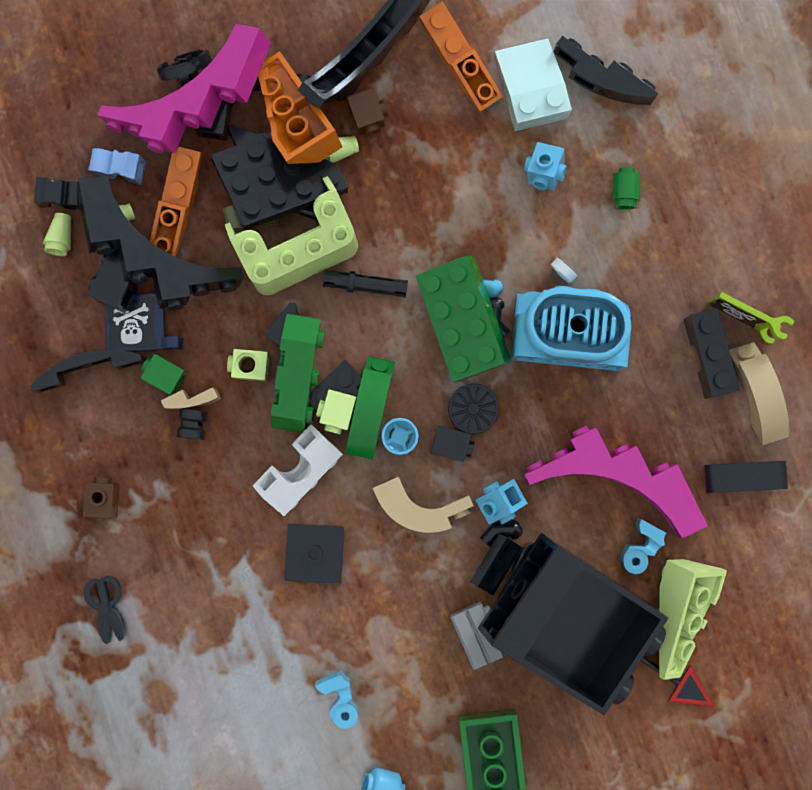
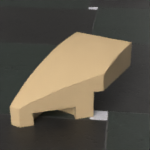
M212 387L192 398H189L186 391L181 390L161 400L164 408L192 409L214 403L222 398L218 390Z

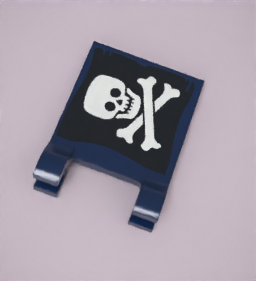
M156 294L133 295L125 314L105 305L107 350L183 349V338H179V336L166 337L165 308L159 309Z

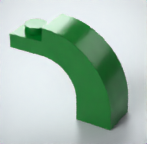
M368 356L354 408L346 454L373 460L394 372V361Z

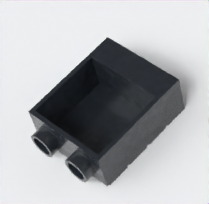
M540 533L526 554V558L522 560L479 625L478 630L491 646L597 712L605 715L612 703L615 705L620 704L630 694L634 684L632 673L643 656H652L663 644L666 636V630L663 626L669 618L628 588L545 534Z

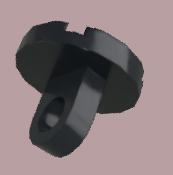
M198 49L176 56L174 63L171 65L166 61L157 67L156 71L160 80L179 78L183 87L199 75L198 70L210 64L212 58L209 50L205 49L203 51Z

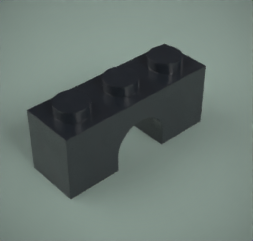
M718 308L692 314L684 318L690 346H695L700 360L701 369L698 372L704 399L740 391Z

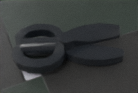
M109 575L101 579H91L84 588V598L87 604L92 609H100L98 630L104 644L110 642V626L118 641L124 639L122 619L112 607L120 601L122 588L119 581ZM107 582H111L114 586L115 597L113 600H110ZM93 585L96 586L99 603H95L91 597L90 591Z

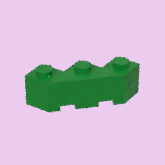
M292 314L286 315L280 344L281 356L275 380V400L271 410V428L303 433L306 429V424H312L314 407H310V393L312 386L317 387L320 370L315 369V357L317 348H323L325 331H321V319Z

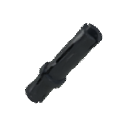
M328 269L324 271L323 287L345 289L349 293L363 291L406 298L408 280L356 274V271L351 270L350 273Z

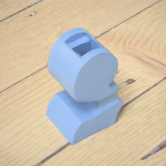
M93 148L88 172L98 176H107L111 179L121 175L129 182L142 185L146 160L139 154L127 151L120 153L117 150L111 152Z

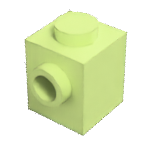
M328 390L326 401L320 400L316 416L321 417L319 423L325 425V431L341 435L342 430H349L357 397Z

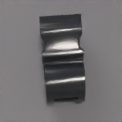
M36 177L34 203L38 207L43 208L51 207V203H55L59 207L69 210L80 209L77 195L78 182L52 181L50 178Z

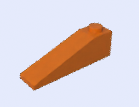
M279 51L263 62L258 77L265 100L272 140L288 164L319 163L343 148L335 129L321 109L307 102L305 96L298 91L302 82Z

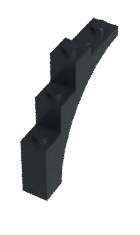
M387 0L359 35L329 64L303 81L298 91L305 96L307 102L319 109L334 100L339 102L346 100L348 96L355 93L368 71L383 62L396 40L411 31L430 0Z
M107 176L78 179L77 195L89 253L97 252V254L105 255L118 250L124 281L132 280L134 283H141L152 278L159 309L167 308L168 311L180 310L188 304L190 294H193V296H204L209 294L210 291L215 290L227 293L235 291L240 286L244 278L242 267L216 268L197 265L176 258L147 240L124 216L113 196Z

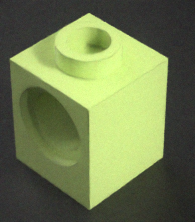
M234 349L233 356L229 355L227 372H231L233 379L268 382L270 354L263 351ZM247 358L254 359V370L244 373L241 369L243 360Z

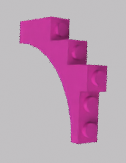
M235 24L227 42L214 60L197 77L182 88L161 99L142 105L127 107L101 105L97 116L106 123V127L116 133H121L122 131L129 132L131 135L144 140L147 143V148L159 154H162L163 151L175 153L186 126L198 129L199 126L212 127L222 100L228 103H235V101L248 102L271 42L260 28Z
M587 425L573 431L574 437L567 440L572 451L569 452L567 448H564L552 454L554 460L543 464L542 460H539L527 466L528 472L523 474L527 485L550 477L568 474L594 475L614 480L633 489L648 500L666 519L678 538H684L708 526L678 464L669 466L668 462L662 463L652 468L654 473L651 474L637 446L629 448L628 444H624L612 450L614 455L610 456L597 428L589 430Z

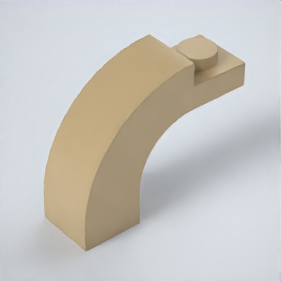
M754 342L730 349L733 367L748 397L751 411V427L762 446L789 437V418L784 395L766 354L762 355Z
M399 477L373 488L381 507L395 522L418 532L434 533L451 529L452 526L448 517L453 515L454 520L470 514L468 508L474 506L470 496L467 495L439 508L428 509L420 507L409 499Z

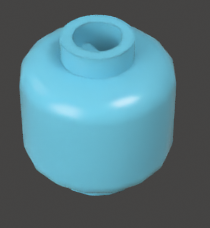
M374 768L370 773L365 774L361 790H405V785L402 784L399 773Z

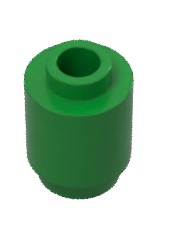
M619 168L618 172L613 174L612 202H615V209L633 210L637 208V202H640L641 174L635 172V168Z

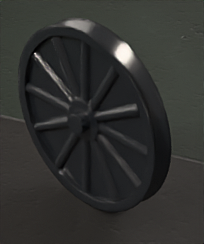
M467 384L460 387L452 395L448 406L449 417L460 431L468 434H479L490 429L496 422L499 404L496 396L489 388L480 384Z

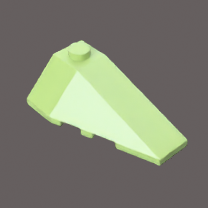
M685 559L667 560L662 570L659 611L669 619L663 626L666 630V636L659 648V678L667 680L681 677L695 649L693 639L700 628L704 629L708 622L703 618L710 604L716 605L720 597L727 570Z

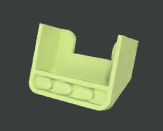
M328 176L323 178L328 191L319 195L313 205V210L320 226L268 250L262 237L256 231L245 230L235 234L230 222L225 224L229 239L248 277L259 293L273 295L353 257L357 252L358 241L353 226L337 190Z

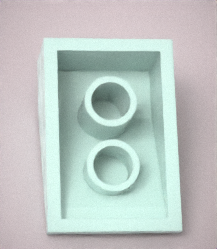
M548 38L495 51L514 132L568 119L572 108L563 76Z

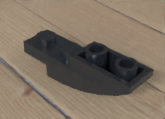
M562 35L555 45L554 54L573 67L568 78L593 93L608 99L637 105H651L659 94L650 81L639 79L633 74V70L627 64L618 63L613 60L610 66L606 68L604 62L599 57L588 55L582 50V46L572 38L567 39Z

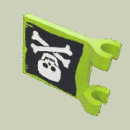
M723 292L710 298L707 302V305L715 309L718 308L720 312L754 328L760 340L768 345L773 344L775 339L767 335L768 328L774 338L784 340L787 334L780 331L782 327L780 324L783 323L790 327L794 323V320L788 316L772 318Z

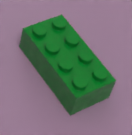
M466 255L415 275L452 382L463 381L512 363L475 257Z
M515 709L458 715L467 790H526L518 718Z

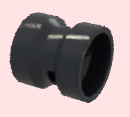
M180 409L179 419L182 423L177 429L176 437L205 440L203 423L207 421L208 412Z

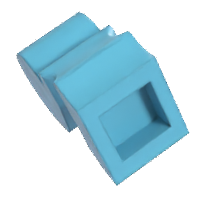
M637 518V532L644 534L646 541L641 545L626 544L620 557L623 568L633 574H640L646 570L648 566L647 556H655L656 552L665 545L664 537L666 535V532Z
M341 670L317 680L315 687L319 692L327 695L334 691L339 695L330 706L329 712L332 721L343 729L354 726L358 718V708L351 701L350 678L345 676Z

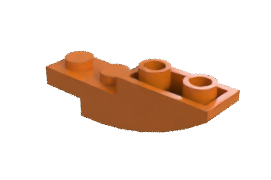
M443 1L418 17L431 38V44L479 112L503 97L475 49H471Z
M180 146L171 155L162 200L158 202L150 238L152 244L176 258L193 207L199 183L197 177L203 152Z

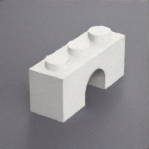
M312 424L292 444L300 453V461L297 467L289 472H280L271 466L253 485L260 496L283 516L296 507L299 500L317 484L318 480L343 455Z

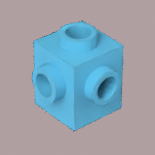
M537 142L532 157L528 156L525 162L524 172L527 173L528 184L539 190L550 189L555 191L558 181L562 182L566 173L567 165H564V148Z
M514 479L502 485H499L497 481L483 489L485 494L475 500L488 524L500 520L501 524H504L516 517L515 511L528 504Z

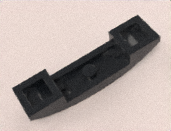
M112 349L78 354L57 363L45 371L30 386L31 391L42 393L66 386L64 374L112 361L114 368L121 370L144 363L146 359L145 356L134 352Z

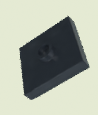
M288 524L285 581L341 584L345 527Z

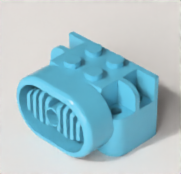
M555 286V288L548 290L544 289L542 292L517 293L511 360L623 371L628 368L631 336L630 309L628 305L617 297L597 289ZM577 318L583 322V332L572 330L570 326L571 319Z

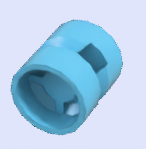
M395 418L385 425L381 437L383 445L389 452L395 455H405L415 448L419 435L413 422L405 418Z

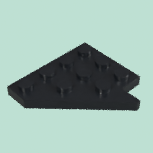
M234 125L228 126V133L235 146L211 155V161L244 231L313 206L316 198L328 191L323 181V178L327 176L339 196L348 193L349 187L337 164L325 159L319 163L288 164L272 139Z

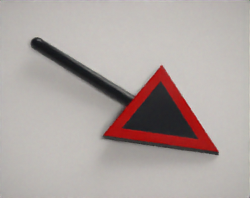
M643 656L641 662L659 673V666ZM691 665L681 680L677 678L668 679L677 685L668 700L669 702L714 706Z

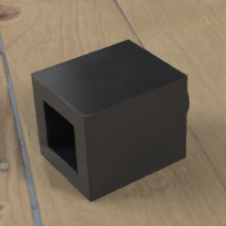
M438 426L431 454L464 462L465 457L471 458L475 442L470 441L471 434Z

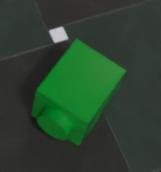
M156 354L152 358L148 357L141 368L143 373L141 379L169 395L178 392L188 374L187 371Z

